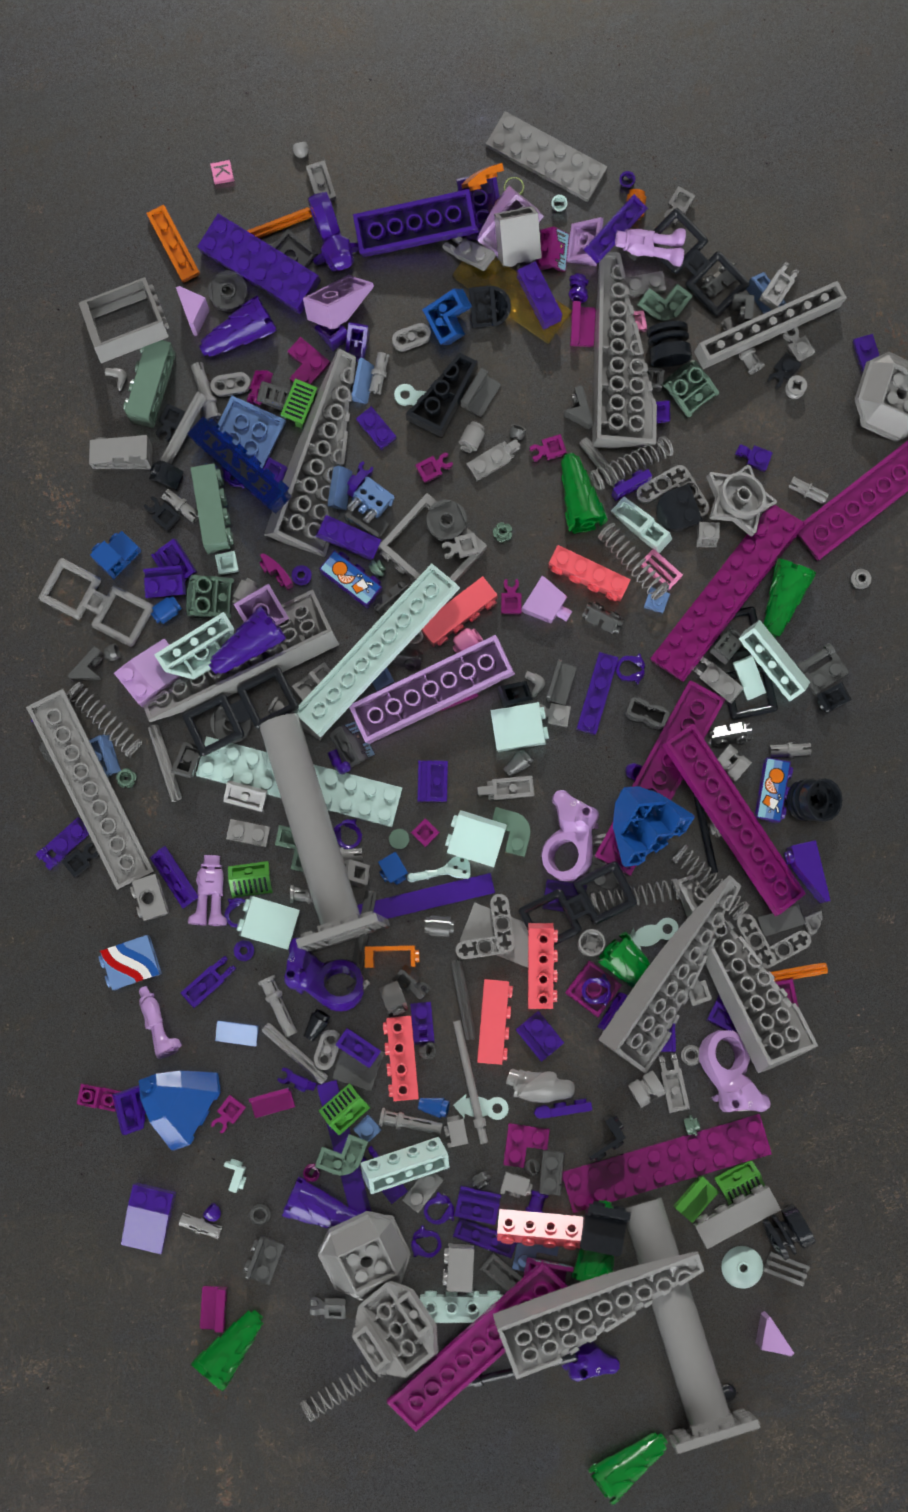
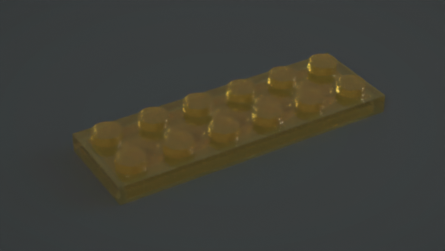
M496 257L485 271L462 261L452 274L453 278L468 288L496 286L503 289L511 300L509 317L548 344L572 313V310L556 300L562 312L561 322L543 330L517 279V272L508 266H503Z

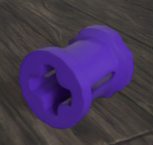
M531 1190L532 1196L529 1206L525 1210L528 1212L544 1213L542 1211L543 1206L549 1195Z

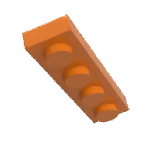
M164 204L147 212L146 214L182 283L199 276L200 272Z

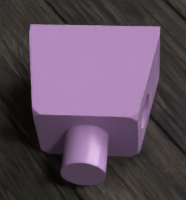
M544 576L540 578L522 607L523 613L548 623H552L556 616L567 622L573 611L563 606L567 596Z

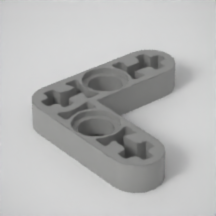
M677 465L641 485L636 492L637 501L641 504H648L672 489L690 484V487L695 490L694 498H700L697 500L698 505L705 507L703 513L700 512L701 517L704 518L709 511L708 502L688 469L683 465ZM676 471L679 473L683 472V479L680 477L673 480L674 485H672L671 478L676 475ZM665 480L668 487L661 490L657 487V482ZM650 485H653L654 491L649 493L648 499L640 496L642 490L648 492L652 488Z
M496 894L490 901L495 936L459 942L456 946V954L459 958L472 959L506 954L513 950L515 946L509 901L505 895ZM499 897L501 901H505V904L502 905V911L507 910V915L500 914L495 917L494 912L499 913L498 906H494L493 902H496ZM499 918L508 920V927L501 930L497 927L496 922ZM510 931V935H506L507 941H511V945L508 946V950H504V947L499 945L503 942V937H498L497 932L505 933ZM487 941L491 944V950L488 953L480 951L479 945L481 942ZM472 942H477L476 950L478 955H473L474 951H469L467 956L459 953V949L462 948L463 944H466L469 948L473 947Z
M743 914L736 920L738 931L754 952L765 946L766 950H763L765 956H770L771 959L768 960V965L762 963L764 969L771 968L806 949L811 944L810 935L805 931H798L769 946L752 915ZM743 917L746 920L750 919L751 923L748 925L751 930L756 929V932L750 933L747 937L745 932H749L748 929L741 926ZM799 934L801 937L805 936V945H795L796 950L794 951L792 944L788 940L791 939V942H795L799 939ZM754 935L759 936L761 939V944L758 947H753L750 944V938ZM780 944L788 946L789 952L787 955L782 956L778 953ZM761 953L757 954V956L761 960L763 958Z

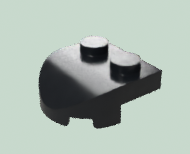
M496 286L469 288V298L472 305V328L498 326L510 315L511 300L503 289Z
M690 484L666 492L657 504L656 515L659 523L673 532H680L685 528L703 522Z

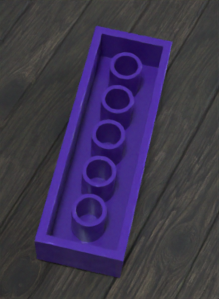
M469 189L353 214L359 251L363 257L480 233L473 194Z
M219 213L197 246L202 254L226 269L234 271L247 282L301 314L305 307L303 298L314 293L321 282L316 273Z

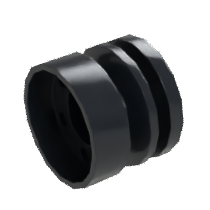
M662 322L647 329L648 345L652 347L649 350L652 366L659 368L674 367L687 363L692 359L691 344L686 342L689 339L688 324L686 322Z
M826 778L797 780L792 784L787 795L789 811L797 820L825 822L832 820L840 812L843 802L839 786L834 781Z
M793 1203L781 1210L783 1221H780L774 1214L771 1216L774 1226L771 1225L768 1219L762 1221L769 1242L784 1260L790 1258L786 1248H789L793 1255L797 1254L794 1246L795 1243H798L803 1249L816 1243L806 1221Z

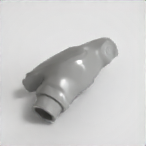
M512 1068L506 1084L513 1086L515 1090L514 1097L532 1102L549 1103L555 1100H566L572 1098L575 1093V1086L572 1081L558 1079L557 1074L550 1071L531 1072L521 1069L518 1071Z

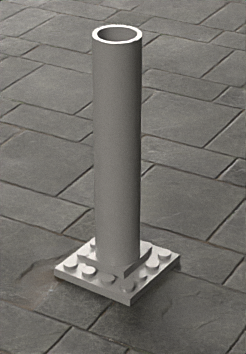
M298 714L281 715L263 722L259 725L320 924L317 926L319 932L313 933V931H308L300 934L301 938L296 939L298 948L316 952L356 939L362 934L367 935L389 928L390 924L387 918L372 911L361 915L359 913Z
M662 1198L626 1208L627 1212H631L627 1228L639 1265L680 1255ZM689 1282L683 1285L678 1284L671 1289L669 1294L665 1296L662 1294L654 1299L651 1305L688 1419V1430H685L684 1427L672 1431V1435H669L670 1442L677 1454L761 1428L758 1419L749 1410L745 1411L744 1408L732 1412L733 1415L729 1411Z

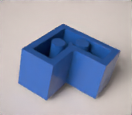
M454 288L422 309L441 345H451L465 336L457 317L472 308V305L464 290Z
M123 531L119 534L115 533L109 539V544L105 541L97 543L92 548V553L90 554L93 560L113 580L142 552Z

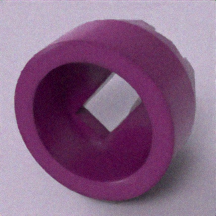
M314 1163L308 1164L303 1171V1177L309 1182L316 1181L320 1176V1169L315 1167ZM313 1168V1169H315V1170H314V1172H313V1174H312V1176H311V1175H309V1172H310L311 1169Z

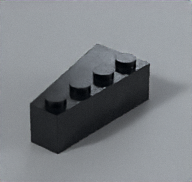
M459 353L445 368L440 377L430 385V388L424 395H421L417 403L406 412L407 421L443 437L478 369V361Z

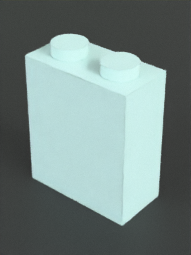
M539 702L490 710L498 752L546 745V739H549L548 728L543 727L542 719H546L544 707H540Z
M460 810L458 816L454 815L452 820L453 834H448L445 846H448L447 853L494 867L507 824Z
M254 896L246 899L243 906V911L246 912L244 918L239 920L237 931H240L239 936L288 950L300 910Z

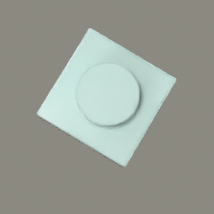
M235 551L215 555L219 576L239 572Z

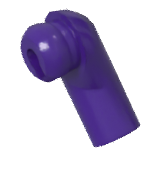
M337 749L327 753L332 766L339 774L345 775L346 772L351 770L348 762L342 763Z

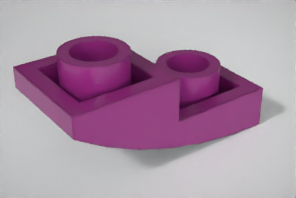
M264 553L260 555L262 561L259 563L264 573L268 571L270 576L278 573L276 579L280 586L285 585L287 590L294 587L288 574L275 560Z
M81 1084L77 1104L116 1112L112 1095L121 1091Z

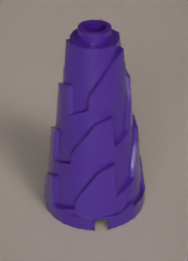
M257 295L244 303L240 309L228 316L227 320L212 329L211 333L200 340L202 344L199 345V348L204 356L209 355V357H212L222 352H228L242 344L246 345L277 331L274 322L267 310L262 306L263 303Z
M260 606L236 629V633L211 656L209 667L215 674L226 673L252 657H257L269 648L283 642L286 637L268 612Z
M298 1177L282 1216L324 1228H332L361 1213L345 1206L323 1190Z

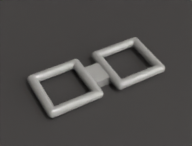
M60 558L39 594V600L75 619H81L85 610L88 609L96 613L92 622L94 629L129 647H133L153 612V604L116 585L111 587L106 596L96 591L101 583L100 577ZM63 568L91 581L77 610L48 596ZM116 595L144 609L130 637L101 623Z

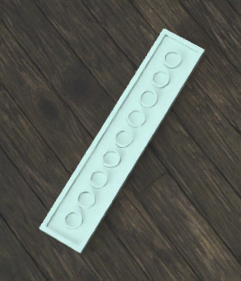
M431 563L300 703L298 710L294 711V713L298 714L303 722L318 736L322 737L451 599L460 587Z
M206 736L204 744L208 746L219 739ZM230 743L206 756H201L196 776L227 784L228 781L267 790V795L281 798L267 752ZM314 765L328 811L388 827L393 826L402 787L348 773L341 775L336 770Z

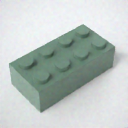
M164 340L141 348L140 353L142 356L135 366V380L132 379L130 382L129 391L131 393L129 399L126 398L123 408L131 423L154 429L176 356L171 342Z
M215 463L190 467L203 546L208 554L231 551V544H234V538L230 527L228 528V525H231L230 515L227 508L224 507L228 505L224 489H221V486H225L223 474H221L220 469L216 468Z

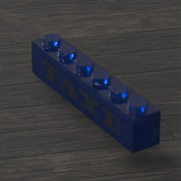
M203 416L187 433L188 436L276 514L292 497L288 492L290 488L281 480L277 482L274 479L275 475L268 468L263 470L260 467L262 463L253 455L250 458L246 454L248 451L240 443L235 445L232 442L234 438L226 431L222 433L218 430L220 426L213 419L208 421Z

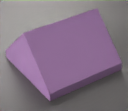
M600 217L571 224L567 255L568 263L597 266V263L583 249L602 229L603 218Z
M178 286L176 290L193 335L197 336L210 311L206 298Z
M269 584L234 603L244 622L260 606L268 612L277 626L289 619Z
M763 1311L760 1315L755 1343L761 1350L792 1356L794 1352L771 1317Z

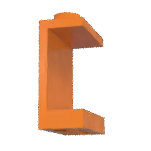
M415 946L365 947V968H375V952L411 951V967H416V963H420V951L415 950Z

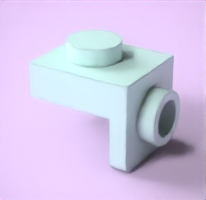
M231 1159L230 1162L226 1161L224 1167L235 1170L229 1191L237 1193L239 1189L243 1190L247 1177H244L246 1167L242 1166L243 1162Z

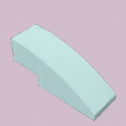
M623 497L611 510V513L630 531L658 553L672 540L670 532L656 523L652 516L626 497Z

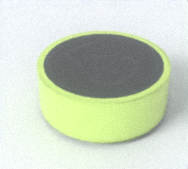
M511 177L506 180L504 191L510 186L520 195L523 194L524 184L521 179Z

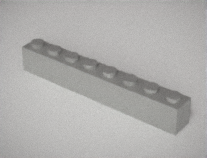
M838 281L833 282L699 343L694 353L702 368L705 369L841 307L847 297Z

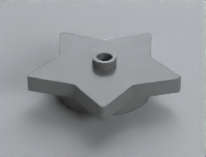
M748 464L731 475L710 472L706 476L715 496L709 518L733 521L748 535L753 536L757 531L760 514L775 505L777 500L765 492L762 484L755 478L751 465Z

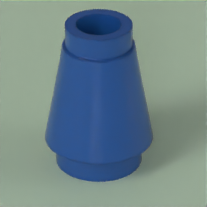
M420 1098L418 1110L441 1119L442 1117H447L450 1102L446 1101L445 1098Z

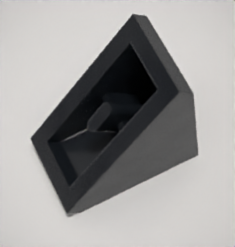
M527 681L497 687V693L503 708L517 706L533 700Z

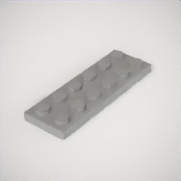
M506 111L486 142L487 148L586 202H589L607 171V166Z

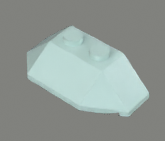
M223 612L154 655L166 673L195 680L211 670L209 667L211 656L234 634L235 629Z

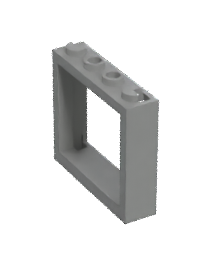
M146 277L79 302L91 341L101 363L169 337L166 331L169 325L153 284L148 285ZM148 299L156 322L107 341H101L94 318L140 300Z
M428 493L424 495L379 545V550L381 551L379 554L386 561L391 560L396 564L394 567L401 574L406 573L411 577L409 581L412 584L420 574L395 553L389 545L425 506L430 510L431 506L437 502ZM445 515L442 521L449 525L452 518H448ZM466 527L460 536L473 532ZM476 535L479 554L469 556L452 574L450 579L455 583L461 579L487 550V545Z

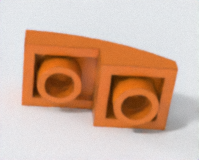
M496 164L477 171L462 183V189L468 187L470 191L481 189V184H486L487 179L498 177L497 173L504 171L503 164Z

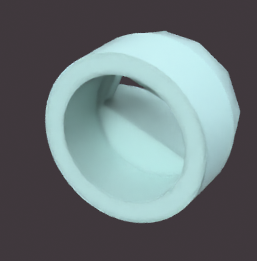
M556 195L551 202L552 208L557 212L563 211L567 206V199L563 195ZM564 202V206H554V203Z

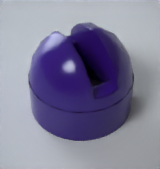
M625 171L620 175V183L623 187L631 188L635 184L636 178L631 171ZM626 176L632 183L629 184L623 178Z
M636 763L629 764L625 769L626 776L636 780L642 766Z
M214 1203L203 1213V1217L208 1221H217L221 1216V1210Z

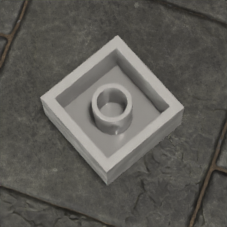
M449 1243V1248L444 1250V1264H448V1270H443V1285H447V1291L472 1292L474 1245Z

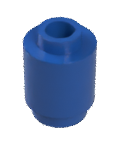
M173 596L170 598L166 597L152 607L153 612L151 615L157 623L161 621L164 624L179 614L178 611L182 608Z

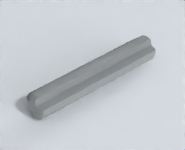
M588 437L580 441L581 448L597 468H603L604 464L610 465L596 447H592V442ZM605 466L604 470L610 476L612 481L611 486L614 488V485L617 482L613 479L611 475L610 467Z

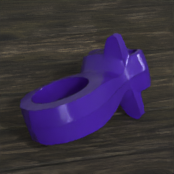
M327 192L316 193L308 198V203L323 245L321 253L313 259L314 264L327 263L331 271L347 269L354 264L353 253L359 251L358 243H350L348 238L341 235Z
M293 938L289 944V956L284 975V982L287 987L296 989L301 995L304 991L308 992L317 1001L333 1011H346L354 1008L361 1001L364 994V979L360 969L356 966L357 963L348 959H336L321 963L311 951L298 948L296 939L299 938ZM338 973L347 974L356 981V986L348 995L334 996L325 989L327 980Z
M589 1341L578 1347L579 1350L576 1352L578 1361L561 1365L564 1370H568L569 1377L577 1382L603 1374H615L620 1369L617 1357L607 1354L596 1343H589Z

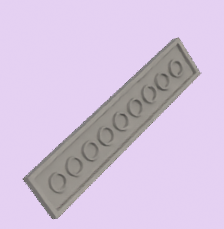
M61 689L27 706L26 708L116 889L118 890L132 883V881L154 872L65 690Z

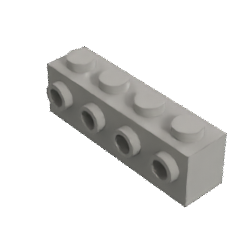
M762 1184L751 1189V1194L744 1196V1194L739 1195L733 1199L734 1203L728 1206L723 1204L714 1209L715 1213L709 1216L704 1214L696 1219L697 1222L693 1225L705 1248L709 1249L780 1211L781 1209L768 1186L763 1187Z

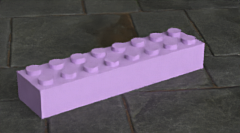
M494 635L353 703L349 708L364 741L371 744L515 675L498 637Z

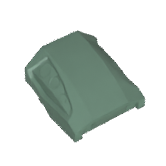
M696 360L681 366L666 378L662 384L673 396L687 417L692 416L695 410L719 394L709 376L701 369Z
M191 575L187 586V616L214 618L224 612L227 618L231 619L230 599L234 579Z

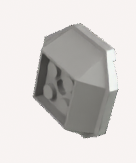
M886 352L866 362L855 396V403L860 415L861 427L894 442L908 437V360L891 352Z
M370 1211L361 1213L328 1229L317 1251L335 1290L361 1301H365L389 1281L401 1284L411 1255L394 1216ZM365 1256L370 1257L367 1260H361Z
M389 1281L358 1306L352 1338L375 1373L406 1378L438 1353L437 1325L412 1288Z

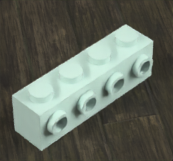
M760 620L742 633L739 640L743 646L751 653L756 662L764 669L768 677L777 685L781 693L789 701L807 689L810 681Z
M439 1137L361 1163L362 1176L370 1194L449 1168L448 1153Z
M475 1290L466 1292V1294H458V1292L453 1291L437 1294V1291H425V1294H420V1300L435 1323H473L504 1294H500V1291L497 1290L487 1291V1294H479V1291Z

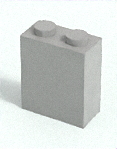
M533 206L494 214L498 259L503 266L511 267L521 262L531 263L535 259L542 258L538 212Z

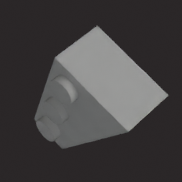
M147 435L108 439L97 437L95 440H90L89 464L92 469H150L152 466L153 445Z

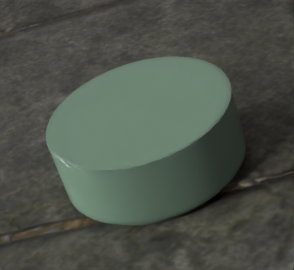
M403 829L393 830L389 836L390 845L398 850L404 849L409 844L408 833Z

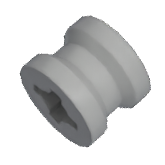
M798 375L791 377L785 386L786 395L792 399L802 397L807 388L806 380Z

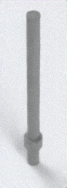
M461 1020L454 1021V1029L475 1118L473 1120L474 1128H477L480 1144L488 1143L485 1129L487 1124L481 1112Z

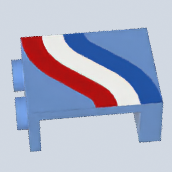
M145 935L100 951L99 961L101 967L106 969L107 975L105 980L107 986L111 987L112 990H118L121 987L162 975L150 935Z

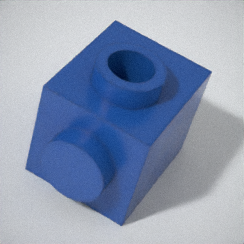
M396 852L378 861L382 868L379 873L384 882L389 880L390 884L395 883L398 885L406 880L405 876L408 875V872Z

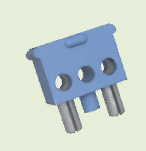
M365 477L363 484L354 492L353 501L347 508L353 511L358 505L361 506L358 509L361 514H364L366 511L369 512L363 518L364 522L369 523L374 517L378 519L389 506H392L394 495L371 478Z

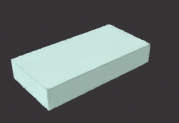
M752 655L733 662L747 700L766 693Z

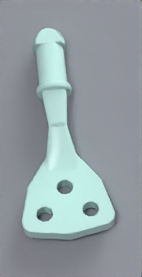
M456 856L439 869L410 873L407 876V880L409 882L429 880L430 878L447 874L455 878L468 879L470 878V863L468 859Z

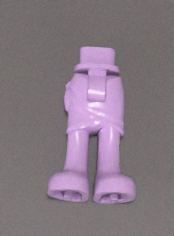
M678 228L671 235L657 234L655 231L643 229H626L625 232L617 231L615 247H622L623 251L627 250L632 255L656 256L668 260L674 266H681L684 259V249H681L685 241L686 231L685 229ZM654 243L670 246L673 249L654 247Z
M204 855V864H201L196 878L198 885L197 908L195 914L189 916L188 924L207 925V898L209 895H212L208 925L227 926V919L221 912L224 876L222 865H220V856Z
M147 986L140 988V1008L145 1019V1027L152 1032L154 1052L157 1059L177 1053L179 1051L178 1048L182 1045L179 1039H169L163 1029L160 1006L154 998V993H150Z

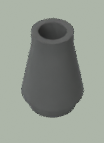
M523 748L521 751L518 750L503 769L512 777L530 767L534 760Z

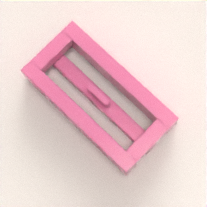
M654 548L645 557L646 561L640 565L645 568L648 565L646 563L648 561L671 582L670 584L668 583V591L683 576ZM652 555L657 560H659L667 569H669L676 577L673 578L661 566H659L651 558ZM651 567L647 570L649 574L654 571ZM657 572L653 575L655 579L660 576ZM661 577L658 582L662 584L667 581Z

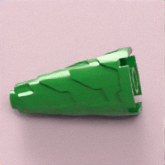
M568 453L561 460L563 474L561 477L565 492L567 526L569 531L572 530L573 533H585L595 530V524L597 523L602 527L608 519L603 504L599 501L595 487L592 486L580 457L574 453Z
M780 558L777 559L763 623L775 639L776 636L780 637L787 623L791 621L797 606L801 604L807 589L816 575V572L812 569Z
M624 932L619 935L622 940L618 942L614 939L599 956L600 959H597L601 966H604L619 979L634 988L650 963L639 947L633 942L631 936Z
M599 1200V1202L606 1204L605 1207L614 1208L611 1206L612 1202ZM580 1248L571 1278L586 1281L612 1273L614 1256Z
M248 1310L241 1318L233 1322L220 1337L218 1336L206 1350L202 1351L191 1365L223 1392L244 1360V1355L255 1341V1337L263 1324L261 1321L263 1317L255 1310L252 1312Z
M651 1433L615 1455L607 1457L597 1464L594 1463L587 1470L589 1473L595 1471L591 1475L592 1479L605 1498L613 1497L609 1503L614 1505L620 1501V1498L648 1468L665 1453L668 1442L661 1433L658 1435Z

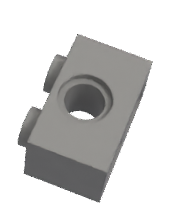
M157 874L132 881L133 886L130 887L133 898H137L139 904L136 907L139 918L149 921L170 914ZM147 893H152L154 896V900L150 904H146L144 901V896Z

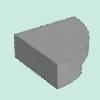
M821 910L804 916L806 922L804 926L810 936L814 935L821 926L823 919Z

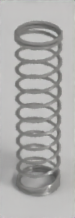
M666 436L659 437L658 441H656L658 451L661 457L666 459V455H673L674 449ZM663 440L668 444L670 453L666 450ZM645 445L644 448L639 447L637 451H631L630 455L625 454L624 458L618 457L617 462L613 460L610 462V465L604 464L603 468L598 467L596 470H592L590 478L594 487L599 491L605 488V484L598 473L599 469L603 470L604 478L607 484L611 486L612 481L604 470L605 466L610 467L613 479L618 482V475L613 467H611L612 462L617 464L620 476L625 479V472L618 463L619 459L623 460L627 473L632 476V469L625 460V457H630L631 464L637 472L639 467L632 457V453H637L639 464L645 469L646 464L643 457L638 453L639 450H644L645 459L651 466L653 461L645 447L650 446L654 460L659 462L660 459L657 451L652 445ZM659 446L663 450L664 456L662 455ZM653 450L656 453L658 460L655 458ZM593 473L596 475L600 487L597 485Z
M615 523L607 525L599 533L598 538L602 542H606L607 548L611 547V553H617L616 559H622L621 564L627 565L626 570L632 571L631 575L633 577L637 576L638 583L643 582L642 588H648L647 594H652V600L660 598L669 589L668 583H662L655 591L649 593L651 586L657 583L661 576L657 577L650 585L644 587L645 581L652 577L656 570L652 571L644 580L638 581L640 575L647 571L651 564H648L639 574L633 575L635 569L642 565L646 558L642 559L634 568L628 569L629 564L637 559L641 553L639 552L634 555L629 562L623 563L624 558L631 554L635 547H632L624 556L618 558L619 552L626 548L630 541L624 543L618 551L613 552L614 546L620 543L625 538V535L619 537L613 545L607 546L608 541L620 532V529L614 532L616 529Z
M82 682L75 684L67 692L70 702L76 701L75 707H81V713L87 712V719L93 718L92 724L99 723L98 729H105L104 735H110V741L116 740V747L122 745L121 752H125L126 757L131 756L141 746V739L136 740L128 749L123 751V747L134 736V733L126 741L117 745L120 737L129 728H126L118 737L111 739L114 732L123 722L119 723L113 731L106 734L107 728L117 719V716L106 726L100 728L101 723L111 714V711L101 720L94 723L96 716L104 710L106 705L102 706L96 714L88 717L90 711L100 700H97L91 708L83 712L85 704L94 697V694L83 704L77 706L79 699L88 692V689H85L78 698L71 700L83 688Z
M685 844L672 857L671 860H673V862H675L676 864L691 852L690 856L681 866V869H683L690 862L697 858L695 863L687 872V875L690 874L698 866L703 864L700 870L692 879L693 881L709 869L708 873L698 884V886H701L705 881H707L709 878L715 875V877L704 890V892L708 891L717 882L721 881L720 884L723 882L722 878L714 882V880L717 877V873H713L709 877H707L711 871V867H708L702 871V869L705 866V861L696 865V863L699 860V856H695L694 858L689 860L693 854V850H690L684 854V852L689 847L687 846V844ZM736 896L735 899H739L728 913L730 915L741 906L733 915L732 919L737 920L750 906L747 901L738 905L741 896Z
M676 878L670 880V889L667 882L663 880L662 891L659 883L655 881L654 893L649 883L646 884L645 891L641 884L638 885L637 893L633 885L630 888L631 890L633 888L637 904L640 906L639 889L641 887L646 905H648L647 888L649 885L654 903L656 904L657 884L662 902L664 903V882L670 901H672V882L675 899L680 900L678 880ZM615 888L612 898L611 892L607 889L605 900L602 892L599 890L597 901L595 893L590 892V900L596 912H600L599 893L607 911V892L610 895L613 907H615V891H617L620 903H623V890L620 896L618 889Z
M361 1364L360 1366L362 1367L363 1372L366 1376L368 1385L362 1380L357 1371L353 1369L357 1376L361 1389H359L356 1386V1384L350 1378L349 1374L346 1373L352 1386L353 1393L350 1392V1390L346 1387L342 1379L339 1378L344 1388L346 1398L339 1392L334 1382H332V1385L337 1393L339 1403L333 1398V1396L328 1391L327 1387H325V1390L330 1398L332 1407H330L326 1403V1401L323 1399L320 1392L318 1391L317 1393L323 1403L325 1412H323L320 1409V1407L317 1405L313 1397L310 1396L316 1408L318 1417L312 1412L307 1402L303 1400V1402H301V1407L305 1415L310 1420V1422L315 1421V1418H319V1411L323 1414H326V1406L330 1409L334 1408L333 1401L336 1404L340 1405V1396L344 1400H348L347 1391L352 1396H355V1388L359 1391H362V1383L365 1386L369 1387V1378L373 1382H377L376 1373L373 1371L375 1377L374 1380L368 1374L364 1366ZM378 1374L381 1378H384V1375L387 1376V1374Z

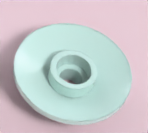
M736 1246L724 1255L721 1270L726 1281L732 1286L742 1289L749 1288L760 1280L763 1273V1262L760 1255L754 1249L747 1246ZM742 1264H745L747 1266V1270L745 1272L740 1271V1266Z

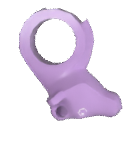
M559 790L552 796V801L557 808L560 829L546 840L540 857H542L543 865L549 874L560 881L571 882L585 876L591 868L593 856L592 829H598L599 824L596 822L599 819V812L597 809L575 799L567 791ZM572 842L578 849V861L570 870L561 872L555 865L556 851L564 843Z
M718 1030L702 1040L699 1048V1061L719 1091L718 1094L712 1097L714 1102L719 1101V1108L723 1112L748 1110L763 1112L770 1107L769 1096L760 1092L754 1083L745 1076L750 1056L739 1034L734 1031ZM720 1040L728 1042L735 1054V1061L729 1070L722 1067L716 1058V1046Z

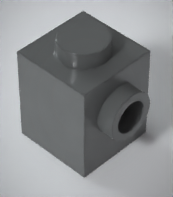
M398 981L378 988L389 1017L400 1016L406 1010H409Z

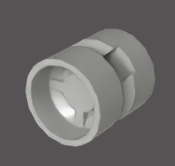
M731 744L717 758L733 782H736L752 763L744 755L739 756L738 750Z
M595 929L586 930L577 939L578 950L585 956L592 957L598 955L605 947V938L601 932Z
M653 1070L643 1075L641 1081L636 1079L627 1085L640 1108L651 1103V1098L658 1099L666 1094Z

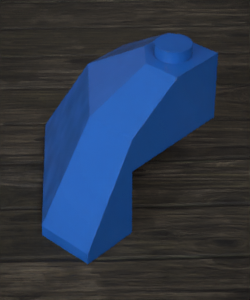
M639 786L624 787L615 802L613 830L624 867L640 865L645 861L649 853L652 851L657 853L667 846V841L675 835L679 837L684 834L695 816L660 793Z
M173 1071L154 1074L139 1080L142 1105L149 1122L164 1142L173 1151L191 1145L195 1138L193 1134L199 1125L202 1126L210 1112L208 1111L213 1100H217L221 1093L219 1074L213 1072Z

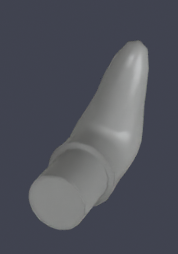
M106 368L105 375L117 377L118 391H121L127 379L126 372L120 368Z
M527 671L524 678L536 684L532 692V697L535 698L544 688L545 680L540 675Z

